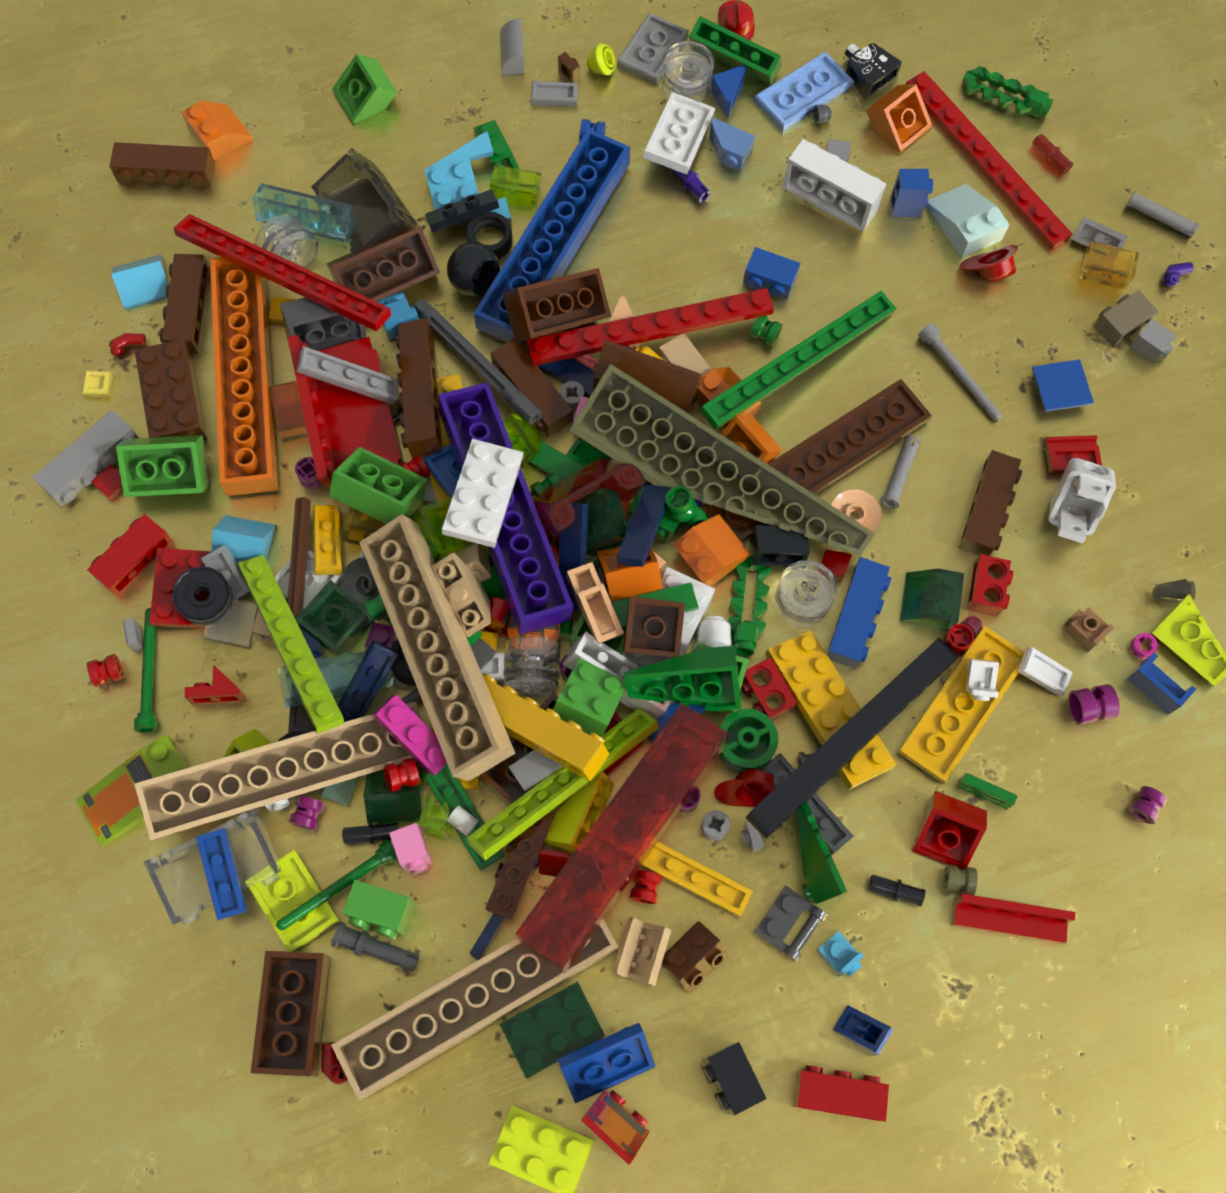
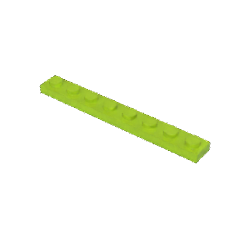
M264 554L239 562L238 566L317 734L343 725L344 718Z
M639 708L605 733L602 739L605 741L604 746L609 752V756L594 777L659 729L657 720ZM561 767L467 837L469 845L486 861L589 781L569 769Z

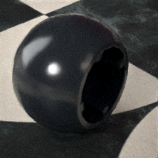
M468 242L457 247L452 252L447 263V275L452 286L461 294L471 297L486 294L500 271L499 260L495 253L486 245L478 242Z

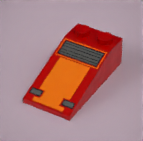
M604 1090L583 1115L581 1121L630 1165L650 1132L645 1128L648 1121L636 1110L630 1114L623 1107L626 1101L614 1090L610 1094Z

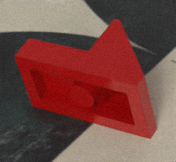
M213 665L212 686L209 683L200 682L195 683L194 687H185V699L191 704L246 701V696L215 665Z

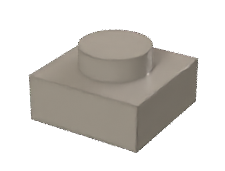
M746 822L744 830L741 831L744 847H749L750 853L762 851L765 846L761 834L749 822Z

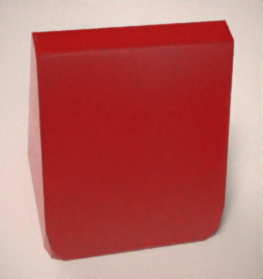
M826 550L817 573L841 582L852 554Z
M542 849L540 852L539 874L561 878L566 877L569 861L568 852Z

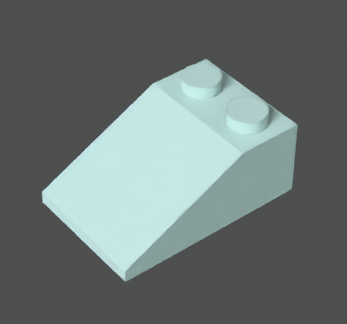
M967 184L928 200L927 203L928 210L961 259L1002 241L1009 227V223L999 208Z

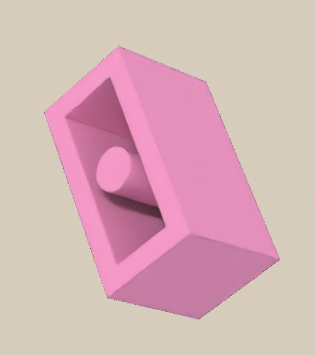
M417 823L389 833L399 864L406 873L412 872V875H416L428 870V865L433 864L423 832Z

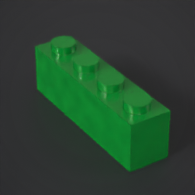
M699 16L689 35L691 48L732 68L741 65L746 66V75L768 86L772 85L781 68V55Z

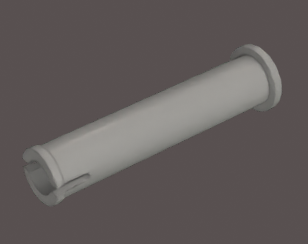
M1135 190L1126 205V208L1130 206L1190 238L1199 226V223H1195L1138 194L1137 190Z
M908 435L904 439L887 490L880 499V503L885 507L897 509L900 506L899 499L921 442L917 437L914 443H912L914 436Z

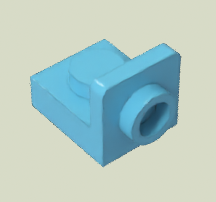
M837 931L817 949V952L839 977L845 973L850 977L862 967L859 961L864 955L861 952L858 953L840 931Z

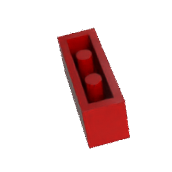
M144 513L130 524L129 529L121 537H117L112 541L109 549L92 561L87 571L118 598L156 560L157 548H168L174 541L164 529Z
M806 1065L805 1071H797L793 1107L886 1122L889 1084L881 1083V1077L863 1075V1080L852 1079L851 1072L834 1070V1075L823 1074V1068Z

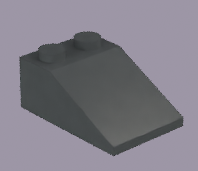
M307 298L280 304L286 337L298 335L303 343L306 342L310 349L319 351L366 338L364 325Z

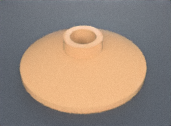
M858 489L844 491L832 503V506L849 517L851 514L857 515L858 520L855 521L872 532L878 528L881 522V507L878 501L866 491Z

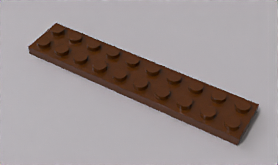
M900 379L768 464L816 495L928 422L932 415L904 381ZM707 503L700 507L701 510L705 511L707 519L719 514L741 542L752 536L755 525H769Z

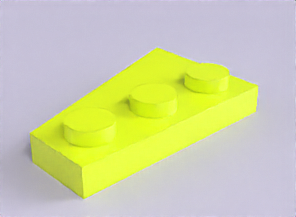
M1188 594L1151 634L1215 687L1226 676V653L1195 606L1190 594Z

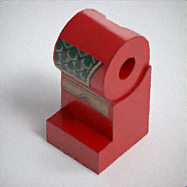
M493 597L490 602L491 623L484 627V630L498 633L499 637L509 640L507 627L512 614L508 602Z

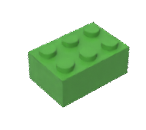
M203 435L124 439L116 446L124 497L203 493L210 485Z
M359 447L333 472L329 497L388 524L401 514L409 518L423 503L428 479Z

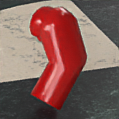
M124 333L110 341V353L119 356L125 353V346H145L146 335L141 333Z

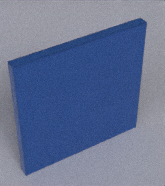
M1080 359L1032 367L1045 412L1094 404Z

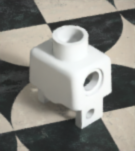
M1072 458L1068 462L1050 501L1049 522L1058 526V536L1083 544L1086 535H1091L1095 532L1116 489L1115 473L1111 468L1079 458Z

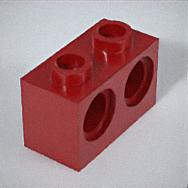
M983 554L978 556L973 563L967 611L997 617L1003 610L1007 609L1010 601V595L1006 594L1007 586L1011 585L1013 579V571L1010 570L1011 560ZM988 571H994L998 578L990 576ZM984 594L992 596L994 602L988 601Z
M771 657L746 669L741 690L746 696L749 695L754 703L752 705L754 710L764 713L774 721L795 709L797 702ZM753 677H763L766 684L757 685L753 681ZM775 699L779 703V708H770L766 704V700Z

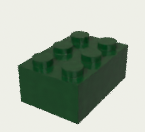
M578 981L500 1024L526 1079L558 1063L557 1059L566 1056L568 1053L586 1047L605 1036Z

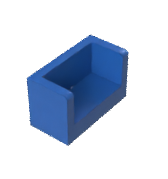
M1152 653L1141 662L1127 679L1169 715L1180 708L1196 691V688L1191 686L1183 690L1153 663L1158 655Z

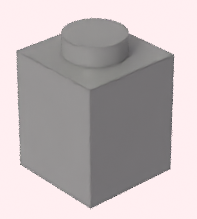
M1151 319L1131 344L1130 348L1154 364L1160 356L1165 359L1174 348L1171 343L1176 338V335Z

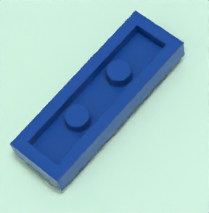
M226 828L196 836L217 921L248 912Z

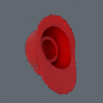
M731 0L719 7L718 21L720 26L748 40L753 37L755 30L754 14L752 8L747 3Z
M1009 245L992 252L972 256L961 262L960 268L963 270L977 269L980 275L988 281L1002 280L1016 273L1014 254L1017 252L1018 247L1016 245Z
M746 769L737 775L735 780H727L718 784L715 787L714 796L719 802L726 805L756 807L775 789L774 775L760 769Z

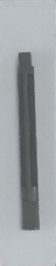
M424 298L414 304L417 315L421 319L427 318L431 329L486 383L488 382L489 386L529 425L541 419L542 411Z

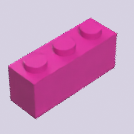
M397 695L390 696L371 715L429 775H436L447 764L437 736Z

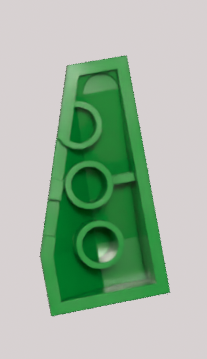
M735 645L705 648L624 672L627 695L630 698L654 702L669 700L679 702V706L688 707L689 704L704 706V710L713 712L741 709Z
M806 801L797 810L803 873L806 881L802 888L808 901L814 899L815 904H819L847 892V889Z

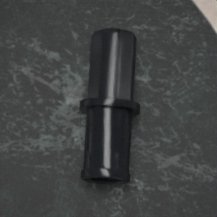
M369 822V825L346 827L342 830L343 843L370 842L373 845L375 841L391 840L389 833L398 830V822L375 825Z
M871 875L868 881L869 891L891 897L892 901L896 902L898 899L920 907L924 902L925 889L904 884L900 879L894 881L877 875Z

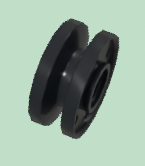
M204 566L190 568L181 574L175 582L172 592L174 605L184 619L200 626L217 624L226 618L232 609L234 599L232 588L223 574L214 568ZM203 591L210 592L207 600L197 601L199 593Z

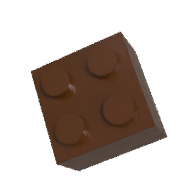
M629 596L623 651L673 658L680 656L685 603Z

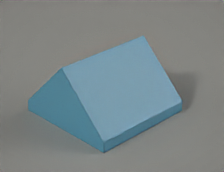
M161 254L113 267L111 275L125 310L167 299L166 286L170 285Z
M226 515L212 529V552L223 545H227L237 564L263 554L267 561L277 526L275 524Z

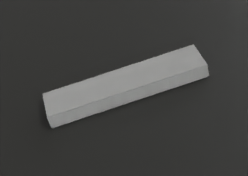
M305 346L300 350L296 372L392 405L397 401L398 379Z

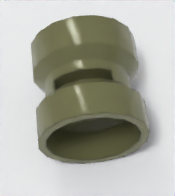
M947 864L943 874V891L946 893L961 891L963 894L974 895L978 880L977 869L966 867L962 870L956 865Z

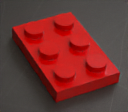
M157 548L150 626L205 629V626L194 625L184 619L174 605L172 592L174 584L181 574L190 568L206 567L201 558L211 553V551ZM203 591L199 593L197 601L207 600L208 592Z

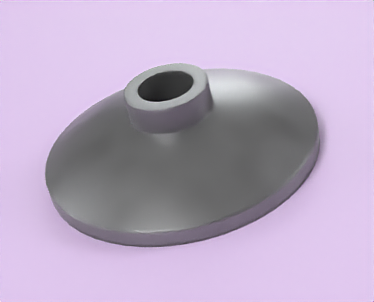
M357 558L351 561L344 570L342 589L345 598L353 607L359 610H367L365 602L376 598L379 590L366 558Z

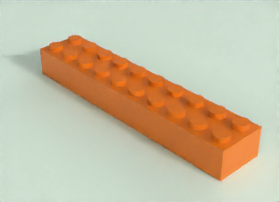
M210 258L220 485L227 496L278 491L267 280L224 258Z

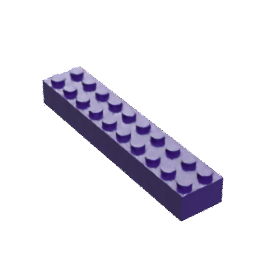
M488 382L438 394V411L460 472L462 471L472 439L513 449ZM520 468L495 548L487 546L519 635L569 621L573 611V604Z

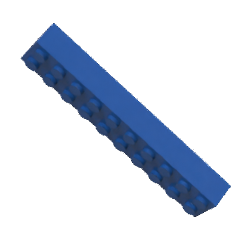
M589 128L587 129L475 310L476 329L506 343L514 338L502 293L563 276L630 164V146Z

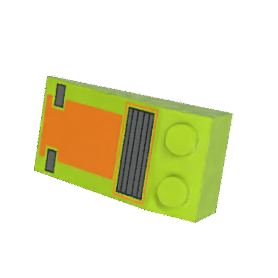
M167 734L140 749L75 800L100 846H105L144 822L134 783L190 767L176 742Z

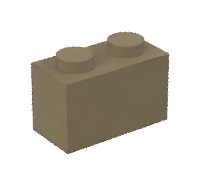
M1138 290L1131 296L1129 294L1124 295L1113 308L1111 306L1106 307L1098 315L1100 319L1095 328L1114 348L1144 328L1159 311Z

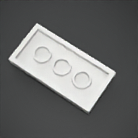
M672 92L646 146L643 158L675 171L688 174L714 115L715 108Z
M472 439L442 527V534L495 548L524 452Z

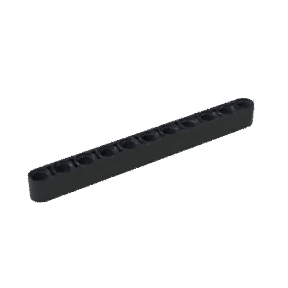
M940 638L934 641L767 795L745 819L767 839L947 670L959 656Z

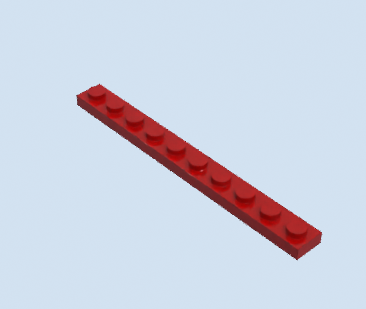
M925 71L906 82V85L917 84L927 113L1051 250L1070 239L1072 232Z
M188 214L173 228L175 236L376 332L391 317V309L191 214Z
M765 288L528 339L527 346L532 365L537 366L601 352L605 340L622 346H629L771 315L774 312V307L768 289Z

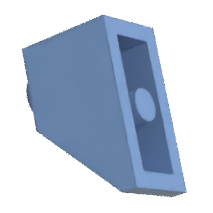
M713 118L711 120L709 136L719 161L729 168L741 171L753 151L755 136Z

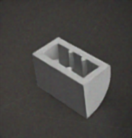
M522 18L507 22L500 30L501 75H524Z

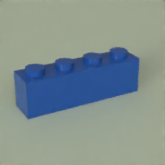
M862 557L859 558L827 651V656L831 661L856 669L860 661L865 662L869 647H866L865 644L867 638L872 639L877 626L876 623H873L875 614H880L884 604V600H881L880 597L882 591L887 592L892 577L887 576L890 569L889 566Z

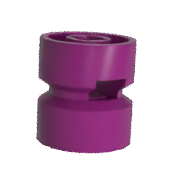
M1110 684L1094 686L1091 690L1088 688L1072 690L1069 693L1070 713L1078 725L1093 723L1097 718L1101 721L1113 719L1119 715V699L1115 689Z

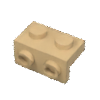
M629 917L615 959L613 973L632 981L655 986L672 930Z

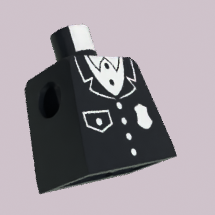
M853 43L845 51V56L849 58L846 73L855 81L854 86L865 100L898 77L902 62L875 43H870L862 50Z

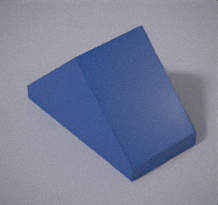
M738 66L716 74L712 78L711 92L722 112L727 117L730 116L743 86L746 66Z
M849 1005L833 1029L870 1056L880 1054L893 1031L890 1026Z

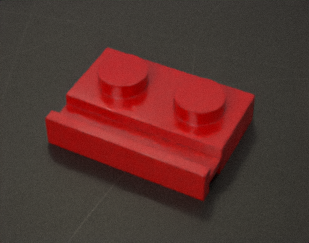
M1097 435L1047 437L1044 442L1047 446L1046 455L1049 474H1063L1068 462L1072 458H1079L1102 465L1100 450L1096 441L1098 439Z

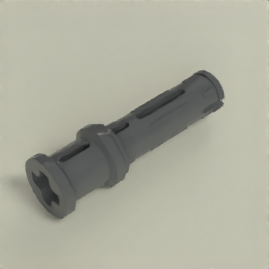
M340 922L331 943L332 947L341 946L354 951V955L362 956L366 954L414 972L420 954L409 952L372 938L365 930L359 932L348 928L343 922Z

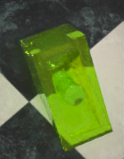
M511 413L503 423L513 449L524 452L520 466L522 469L539 452L541 436L533 424L529 425L520 415Z

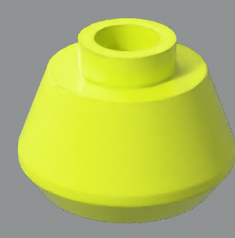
M599 43L589 52L586 60L588 69L597 75L609 76L616 66L612 49L604 43Z

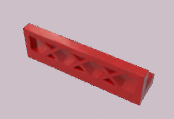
M962 893L954 897L952 926L1065 944L1067 943L1068 923L1075 921L1076 912Z

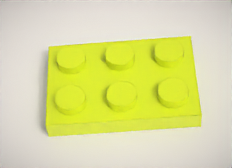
M295 850L246 881V884L288 952H296L340 922L331 905L326 901L287 929L279 930L276 923L279 919L321 892Z
M512 1105L489 1164L554 1193H574L594 1140Z

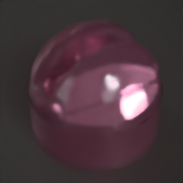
M975 616L967 617L960 623L972 629L974 639L983 628L981 620Z

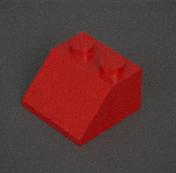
M934 791L924 812L912 851L945 864L956 865L959 869L963 870L968 867L987 829V811Z

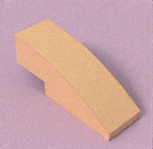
M590 562L567 571L566 578L597 643L600 644L623 635L624 632L604 584L600 582L593 563Z

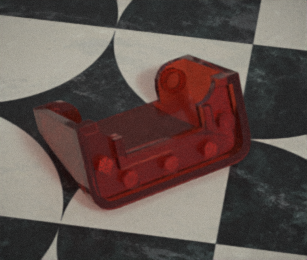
M600 458L534 495L532 499L550 547L559 543L560 532L573 523L575 512L570 503H577L600 490L606 500L618 498L623 505L632 501L646 483L645 477L637 466L614 459Z

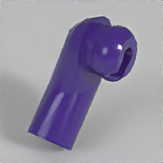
M1185 262L1169 265L1163 275V283L1168 287L1177 285L1180 281L1178 280L1180 275L1193 273V263Z

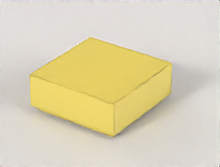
M86 371L82 390L84 397L110 398L113 381L112 373Z

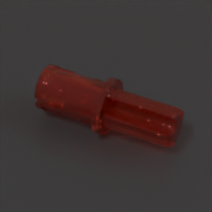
M1038 135L1033 140L1032 145L1045 157V162H1050L1061 175H1065L1073 167L1074 163L1060 151L1061 148L1059 146L1055 147L1044 135Z

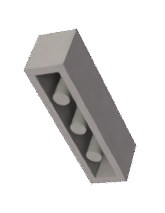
M111 410L32 478L62 507L64 504L71 502L85 486L92 484L91 481L110 464L112 466L118 459L116 446L124 439H137L138 436L118 414Z

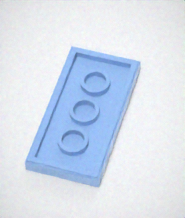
M825 51L755 95L754 101L782 131H785L813 113L815 105H825L851 89L855 81Z

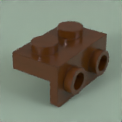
M698 921L664 954L661 965L689 993L693 988L698 987L714 968L721 965L728 952L721 940Z

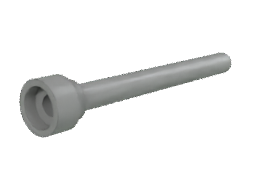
M934 323L926 326L918 334L919 338L924 344L928 343L929 346L932 345L989 416L995 421L999 420L1001 413L942 342L938 327Z

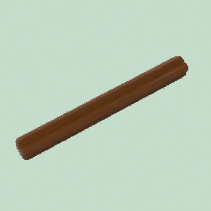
M306 497L295 500L287 603L296 622H301L303 618L311 500Z

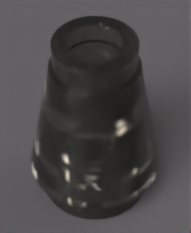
M1181 579L1154 584L1153 586L1154 600L1180 603L1188 594H1190L1193 601L1195 600V585L1193 581Z

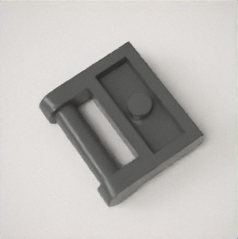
M785 885L753 933L792 961L797 962L801 957L800 951L819 922H824L827 913ZM804 910L810 917L789 946L783 940Z

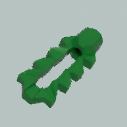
M982 66L967 71L962 81L966 86L965 94L971 95L982 92V100L984 102H990L992 99L998 98V106L1001 108L1015 104L1016 114L1018 115L1025 113L1037 119L1040 116L1046 118L1054 99L1049 98V93L1036 89L1031 84L1022 87L1018 80L1012 78L1006 80L998 72L990 74ZM976 78H978L979 81H987L989 85H992L994 87H1003L1005 91L1013 93L1015 95L1021 94V96L1025 99L1023 101L1020 100L1019 97H1011L1009 95L1003 94L1001 90L990 89L986 87V85L983 83L977 84L975 80Z
M749 556L734 568L738 580L732 581V591L737 597H732L729 607L735 616L729 617L727 621L732 628V646L735 645L736 654L740 656H751L754 654L757 637L766 628V623L759 620V618L768 609L767 602L761 599L766 597L770 586L763 582L769 576L771 567L753 566L752 556ZM748 571L757 573L752 622L748 620L742 621L746 574Z

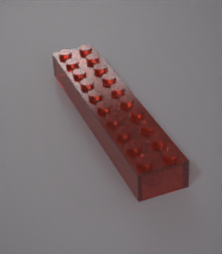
M682 703L515 933L517 939L565 974L727 744L729 733Z

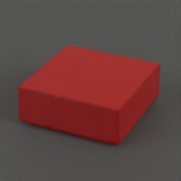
M111 464L91 481L110 501L123 491L121 475Z

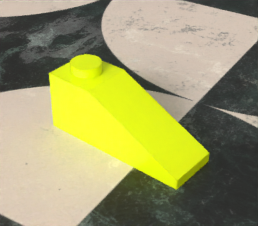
M603 771L594 777L591 782L589 781L581 787L554 815L545 841L555 851L568 852L569 855L585 856L614 786V783Z

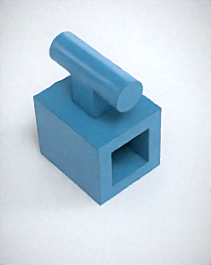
M403 291L377 301L391 309V317L383 324L389 340L395 339V335L399 334L398 324L419 320L415 307H409Z

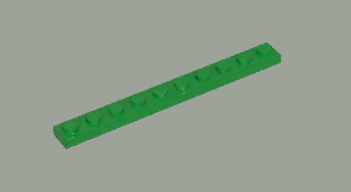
M882 290L704 404L700 412L715 430L893 314L897 308Z

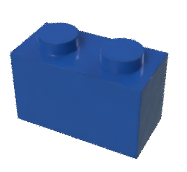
M899 169L890 195L892 217L921 216L923 208L927 207L928 195L933 191V179H929L928 169Z
M755 247L745 269L743 283L753 289L767 288L768 292L773 296L788 299L798 276L801 263Z

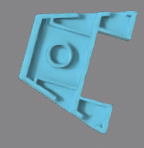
M484 132L424 170L435 210L447 203H455L469 195L479 194L470 161L494 155L488 132ZM506 197L497 199L499 208L489 212H496L503 215L508 221H512Z

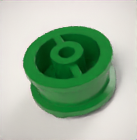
M740 709L729 714L723 720L716 737V750L720 760L728 768L739 773L746 769H762L771 761L778 746V732L774 723L767 715L754 709Z

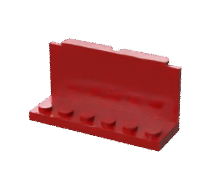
M298 335L287 337L317 479L329 492L333 472L359 447L399 465V462H403L394 416L389 403L296 372L300 350L303 346L308 347V344L306 342L303 343ZM370 337L319 350V352L384 374L379 354L376 349L373 350Z

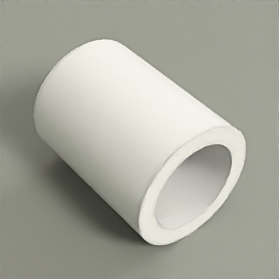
M459 805L447 819V822L466 836L471 833L479 821Z

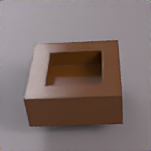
M566 52L558 56V72L569 83H579L581 68L575 58H571Z

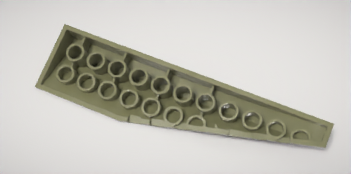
M609 365L569 430L653 485L671 487V489L677 486L685 487L690 491L693 499L773 526H779L780 529L786 531L793 530L802 533L804 537L857 555L862 554L875 534L615 365Z

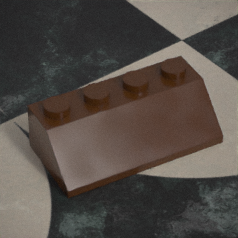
M605 340L594 374L593 390H595L609 365L612 364L691 414L697 400L701 373Z

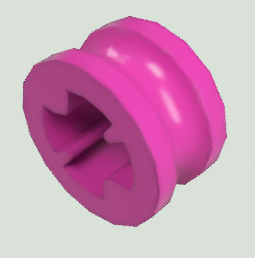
M1140 633L1130 643L1132 653L1139 658L1149 657L1152 653H1155L1158 646L1155 637L1149 633ZM1143 641H1146L1149 645H1147V649L1142 651L1139 646Z

